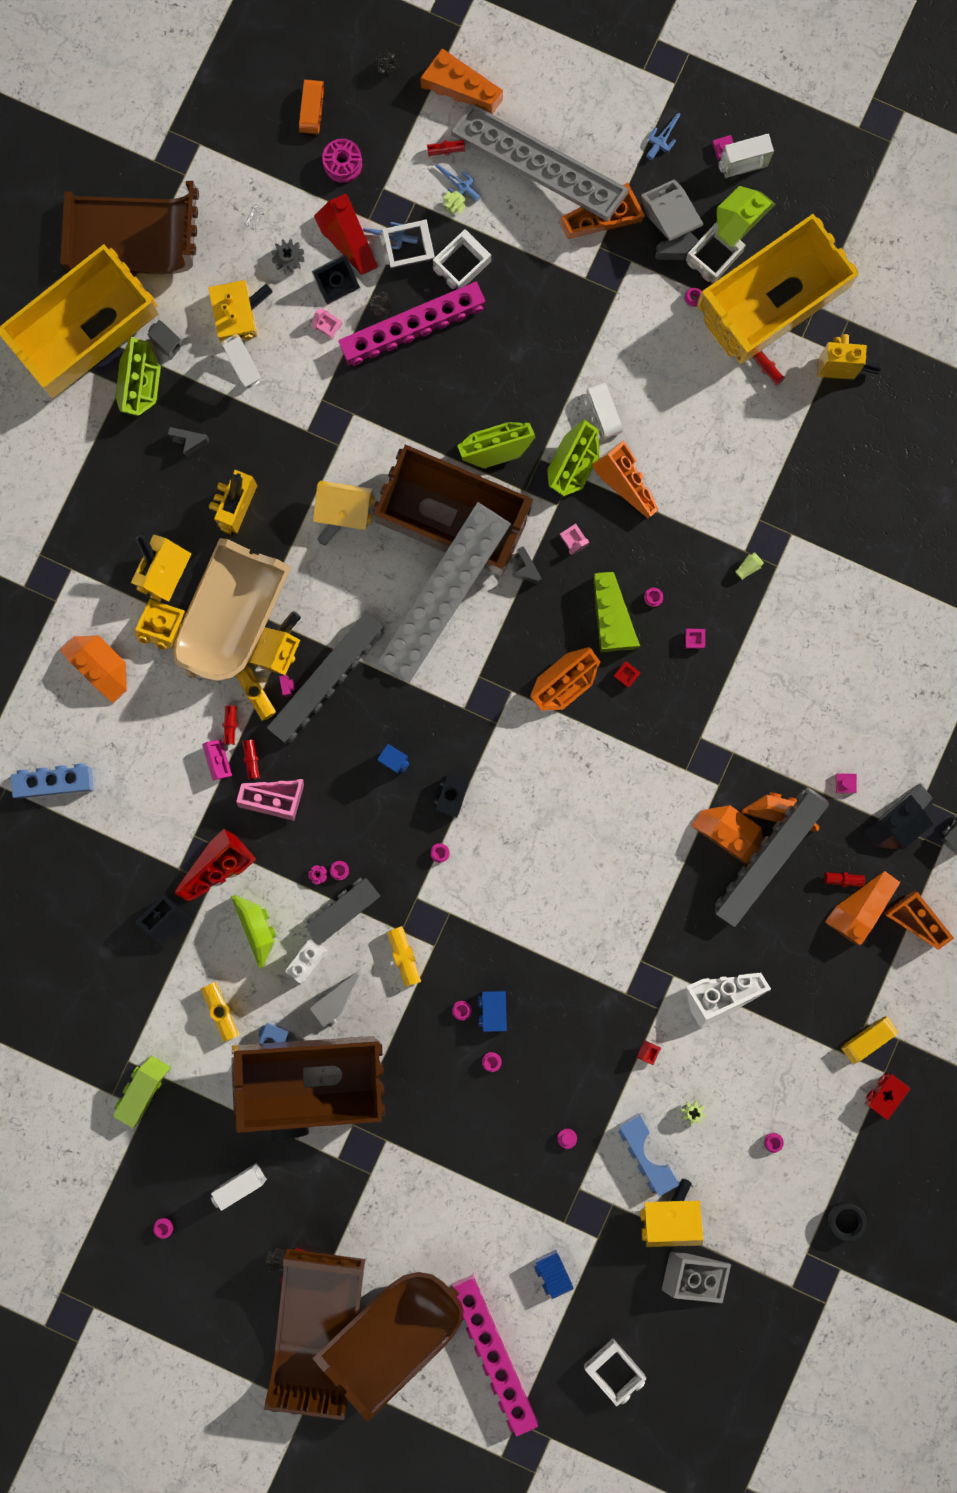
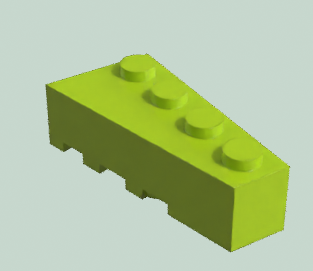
M614 572L595 573L593 583L600 652L638 649L640 645Z

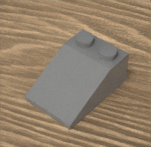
M360 971L353 974L309 1008L323 1027L327 1024L331 1027L340 1020L339 1015L343 1012L361 976Z
M670 1251L662 1291L676 1299L723 1303L731 1264L692 1254Z

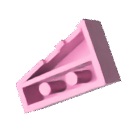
M299 779L297 781L244 783L241 784L236 803L240 808L294 821L304 782L303 779Z

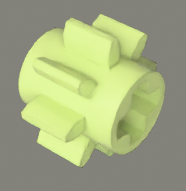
M455 190L452 194L448 191L443 197L445 202L443 207L450 214L454 215L456 212L460 214L465 209V204L463 203L465 198L458 191Z
M696 1100L691 1105L686 1102V1109H681L686 1114L682 1119L687 1120L689 1118L690 1125H693L694 1121L701 1124V1117H706L701 1111L705 1107L703 1105L697 1107L698 1102ZM695 1108L698 1114L692 1118L689 1111H693Z

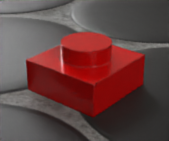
M625 661L614 675V678L629 688L641 672Z
M645 1040L637 1058L654 1065L661 1047Z

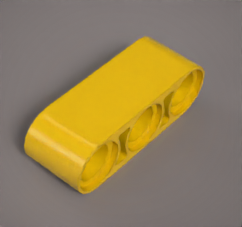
M885 1016L849 1040L841 1049L850 1062L856 1064L895 1037L898 1031L889 1018Z

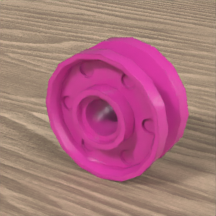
M336 139L325 147L322 159L327 176L339 183H348L356 179L362 169V157L358 146L347 139ZM341 159H346L344 163L338 162Z

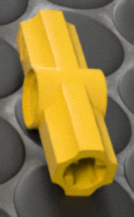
M246 664L244 669L235 676L259 717L264 721L277 712L249 665ZM253 688H259L260 690L259 695L256 697L250 695V691Z
M403 927L387 931L393 949L392 954L397 968L400 969L405 987L421 982L415 964V956L411 945L408 944Z
M217 982L201 988L200 990L210 1010V1016L215 1021L223 1042L239 1036L240 1034L230 1014V1009L225 1003ZM218 1006L222 1007L225 1011L223 1017H218L215 1013Z

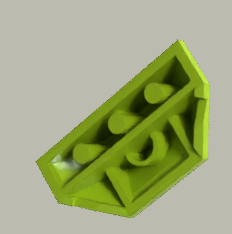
M739 186L717 208V236L729 247L733 248L775 206V203L760 191Z
M130 337L120 358L115 394L120 412L139 416L156 403L161 366L148 341Z
M582 420L563 437L547 469L549 487L562 496L583 489L593 469L592 464L599 457V430L588 421Z
M507 422L472 433L457 446L463 461L481 468H487L521 457L535 439V434L530 423Z
M233 895L231 899L259 969L263 968L276 942L274 937H277L274 927H270L267 919H270L268 911L257 903L238 895Z

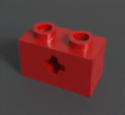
M887 1072L886 1075L883 1074L878 1079V1086L867 1094L865 1098L867 1101L864 1103L886 1120L890 1118L911 1089L894 1075ZM884 1091L889 1095L888 1098H885L883 1095Z

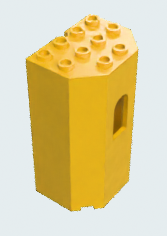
M814 214L807 217L701 292L697 306L699 311H704L705 318L703 320L706 327L727 355L731 358L736 356L737 362L740 364L749 360L847 291L859 275L857 267L849 262L842 248L838 249L835 247L833 235L827 233L823 222L816 218ZM789 278H798L803 285L802 291L776 308L767 296V293Z
M105 244L0 326L1 338L52 399L159 315L156 310L158 305L155 303L152 295L144 290L143 285L136 276L133 277L130 269L124 262L120 261L116 252L112 248L108 249ZM105 308L114 309L117 313L116 320L91 340L81 326Z

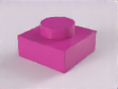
M731 135L713 140L712 144L717 160L721 159V153H723L725 145L733 143Z
M686 629L685 649H705V629Z
M287 675L279 676L283 696H292L291 691L295 690L293 680H289Z
M837 773L836 793H857V774Z

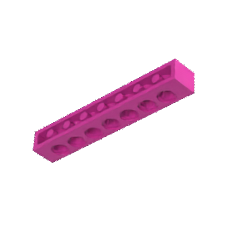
M476 281L339 339V346L348 366H355L362 363L368 357L375 358L379 356L380 352L394 350L401 343H410L414 341L415 337L420 335L427 336L434 329H443L455 320L459 322L464 320L467 315L472 313L478 314L486 308V301ZM468 301L470 304L468 306H461L460 302ZM445 308L452 309V312L449 314H445L443 310ZM428 315L435 317L433 321H427L425 318ZM412 322L418 324V326L413 329L408 327V325ZM393 330H399L401 332L398 336H393L391 334ZM377 337L383 338V341L381 343H375L374 339ZM360 344L366 346L362 351L356 349Z
M472 1274L452 1283V1286L459 1293L457 1298L463 1306L462 1321L466 1320L468 1325L466 1327L467 1334L476 1343L474 1350L477 1357H482L483 1371L486 1376L490 1375L492 1383H490L494 1395L498 1394L500 1398L498 1405L501 1412H506L508 1420H506L510 1432L514 1431L517 1437L537 1428L538 1422L474 1275ZM466 1296H471L474 1302L472 1304H465L463 1299ZM475 1314L482 1317V1320L478 1323L471 1320V1317ZM482 1333H487L490 1335V1338L487 1341H482L479 1336ZM489 1352H496L498 1357L494 1360L487 1357ZM499 1370L506 1372L503 1378H498L495 1374ZM506 1389H512L514 1394L508 1397L503 1392ZM519 1407L522 1409V1413L514 1415L512 1410Z

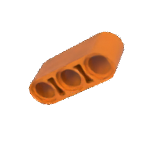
M304 80L299 121L300 133L319 134L324 94L323 81Z

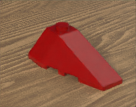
M347 194L328 201L314 215L321 233L337 250L347 256L349 263L361 275L377 269L378 265Z
M223 829L210 841L176 888L175 894L190 902L208 892L213 885L219 882L220 884L226 882V878L233 874H241L256 858L238 837Z

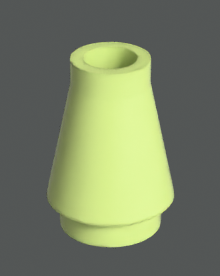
M754 552L746 557L735 572L743 580L745 577L761 569L764 563Z

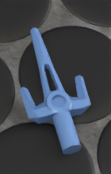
M680 113L676 114L658 137L654 136L657 127H654L648 139L653 146L646 155L649 160H653L659 149L664 152L669 151L676 142V139H673L667 145L666 140L680 117ZM667 129H669L666 136L663 137L664 133L667 131Z
M439 164L435 165L458 188L457 191L460 194H467L475 202L480 199L481 196L470 188L473 184V178L463 171L462 174L467 180L462 181ZM451 188L447 189L451 194L454 192Z
M390 222V225L392 226L403 225L399 223ZM363 228L364 232L378 236L382 233V230ZM404 231L390 233L393 236H389V239L395 241V245H391V249L399 250L402 247V242L418 243L417 236L404 234Z

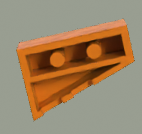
M913 890L884 912L886 916L938 950L954 939L916 890Z

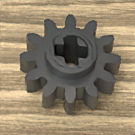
M282 239L281 246L275 243L277 250H271V253L274 256L272 262L276 264V269L279 270L283 267L284 273L287 272V269L294 273L295 266L300 269L299 262H304L305 260L301 256L304 254V250L299 249V242L293 245L292 239L288 243Z

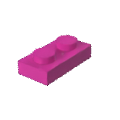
M222 740L203 743L202 746L212 780L231 777L232 773Z

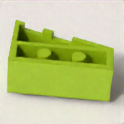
M152 1055L140 1068L136 1067L131 1075L133 1078L132 1082H128L122 1092L125 1094L123 1099L120 1098L114 1106L116 1112L113 1117L134 1128L141 1120L157 1088L159 1089L163 1077L170 1071L171 1067Z

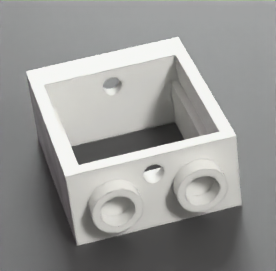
M769 133L725 145L719 161L720 172L724 173L725 178L768 167L774 152Z
M427 219L382 229L383 234L379 235L381 245L386 246L387 253L384 254L386 265L390 264V269L435 258ZM420 227L425 255L394 262L388 234Z
M717 222L688 252L686 257L687 264L692 269H697L706 281H711L712 283H715L742 254L746 246L740 240L733 248L729 247L717 236ZM713 236L733 252L716 273L696 257Z
M464 229L433 259V270L437 275H442L446 279V283L450 288L457 290L466 286L491 262V254ZM464 245L480 262L462 280L458 281L442 264L457 249Z
M235 334L220 342L241 383L245 387L249 386V388L257 385L262 377L240 336Z
M314 939L308 940L285 972L300 984L305 982L328 950L319 945Z
M255 1163L218 1186L211 1193L213 1196L211 1200L216 1208L219 1207L222 1211L261 1187L267 1179L259 1165Z
M613 1338L584 1364L585 1371L616 1406L620 1403H626L630 1398V1394L634 1390H640L645 1384V1374ZM617 1352L637 1375L615 1394L596 1370Z

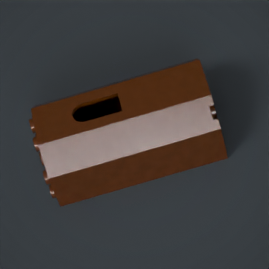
M405 444L404 448L399 449L396 455L397 463L395 467L392 466L388 473V477H390L389 483H384L382 486L380 501H376L372 512H374L373 516L376 523L443 552H447L472 510L479 502L511 523L483 567L485 570L502 576L505 571L504 566H508L524 530L527 516H529L532 509L533 499ZM425 499H432L458 510L451 527L422 515L419 511L420 503Z
M374 1036L232 1045V1054L234 1056L231 1058L233 1109L237 1133L382 1122V1116H385V1105L382 1104L381 1096H384V1084H381L380 1076H383V1064L380 1063L379 1056L383 1055L382 1044ZM336 1066L342 1072L340 1082L335 1085L304 1087L303 1068Z

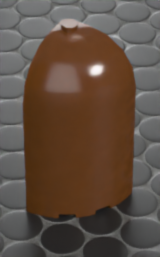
M415 1272L403 1275L378 1295L314 1356L313 1360L342 1392L347 1391L344 1394L345 1397L368 1422L456 1334L464 1313L462 1303L457 1298L459 1293L452 1285L448 1287L433 1274Z

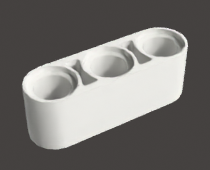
M603 382L587 388L588 398L604 439L623 433L621 421L606 383Z

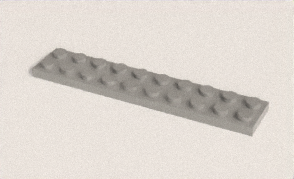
M471 104L451 131L453 137L459 140L463 139L464 143L606 221L611 218L628 194L627 187L474 104Z
M479 502L476 504L377 663L410 683L511 523Z

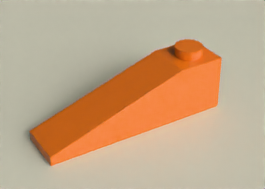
M623 440L599 457L592 466L606 484L644 516L650 518L658 510V507L650 490L642 482V478H644L642 472L638 473L634 463L637 461L633 453Z

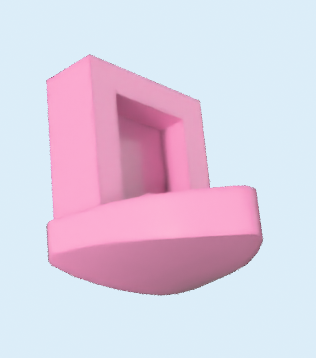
M321 308L314 314L312 328L321 331L333 339L343 323L328 313L327 310Z
M576 524L560 533V537L568 547L570 555L581 551L590 543Z

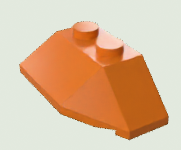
M99 635L73 636L60 649L69 662L113 704L127 691L126 662Z
M590 647L565 654L537 678L530 697L541 711L563 710L592 686L597 667L600 664L599 659Z
M770 793V795H765L743 808L740 813L777 823L784 819L787 808L790 805L793 806L797 800L789 797L788 800L782 799L780 794ZM817 823L809 831L818 832L819 826Z
M730 805L702 810L691 825L747 866L750 863L749 859L755 851L758 852L762 847V828Z

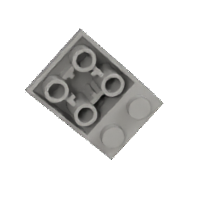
M675 179L641 195L644 213L669 241L703 226V222L687 194Z

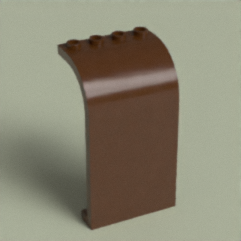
M186 181L188 194L175 199L74 196L71 191H64L60 265L64 271H70L105 244L108 249L112 248L116 252L120 261L124 262L130 269V273L176 274L188 271L192 268L193 257L196 255L194 237H197L195 218H198L196 200H199V188H196L194 181Z
M286 1249L283 1259L284 1269L275 1353L264 1410L344 1420L348 1401L344 1394L347 1391L342 1392L317 1365L313 1357L359 1315L365 1259Z

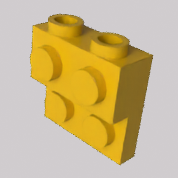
M149 599L136 626L135 637L143 644L151 642L156 644V647L161 650H166L167 648L172 650L178 630L185 617V611Z

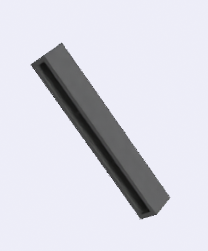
M366 611L267 729L285 744L288 742L292 743L298 736L297 731L301 727L304 729L310 722L309 717L313 713L317 714L323 707L321 703L325 698L329 699L335 693L334 688L338 683L341 685L348 676L346 674L350 669L354 670L360 663L359 658L363 654L366 656L372 649L371 644L375 640L379 641L385 633L383 631L385 629L384 625Z
M807 787L805 791L802 790L798 794L796 803L793 806L790 805L785 811L784 819L775 824L773 827L774 832L771 836L765 837L761 843V849L752 854L748 866L743 867L739 871L738 879L735 883L731 882L725 896L723 898L720 897L715 903L716 915L732 926L736 927L829 806L828 801L811 788Z

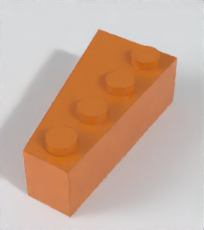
M444 49L439 52L421 77V88L435 91L436 94L446 95L454 98V101L464 102L470 106L474 104L491 114L495 112L503 101V90Z
M628 182L623 184V186L628 188V194L608 221L582 207L562 216L559 224L567 239L642 222L645 215Z

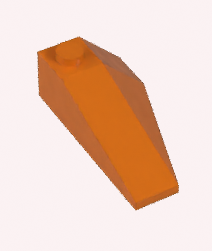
M883 871L864 887L835 906L825 920V923L855 945H861L874 927L900 882Z

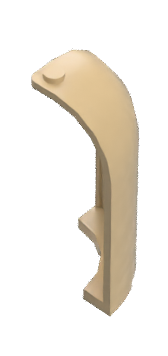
M220 538L178 630L173 650L175 664L179 668L186 670L185 674L192 678H196L198 675L216 681L232 678L242 671L253 655L291 566L276 558L260 553L259 555L249 554L250 549L228 539Z

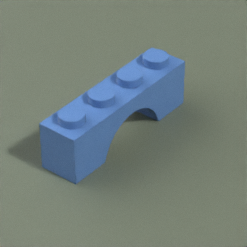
M638 1113L620 1123L619 1127L621 1130L618 1133L623 1142L628 1141L630 1147L627 1149L632 1158L637 1157L640 1163L637 1167L642 1176L647 1175L650 1180L647 1185L651 1192H656L658 1196H661L679 1186L668 1165L653 1164L645 1157L644 1142L650 1132L640 1114Z

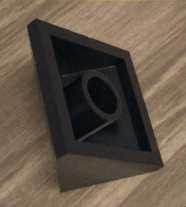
M345 254L312 271L314 282L326 304L360 288Z

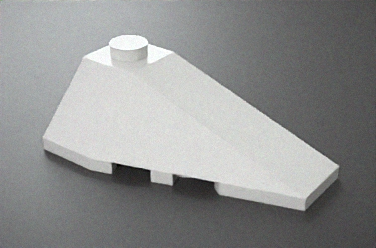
M761 973L744 974L730 978L720 977L719 979L711 980L707 978L686 987L691 1013L700 1028L718 1021L771 990Z

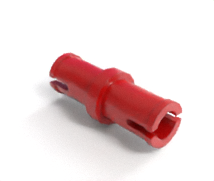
M443 140V143L427 144L428 156L442 154L449 156V153L465 152L464 140L450 142Z
M762 350L752 357L763 369V374H767L776 386L784 381L785 377L775 367L776 364L773 361L771 362Z
M225 706V718L222 723L224 728V745H235V729L238 727L236 723L237 706Z
M254 740L242 742L245 755L243 761L247 767L248 780L260 778L257 764L259 758L256 756Z
M825 872L824 884L841 885V887H864L865 876L852 875L847 872H842V874Z

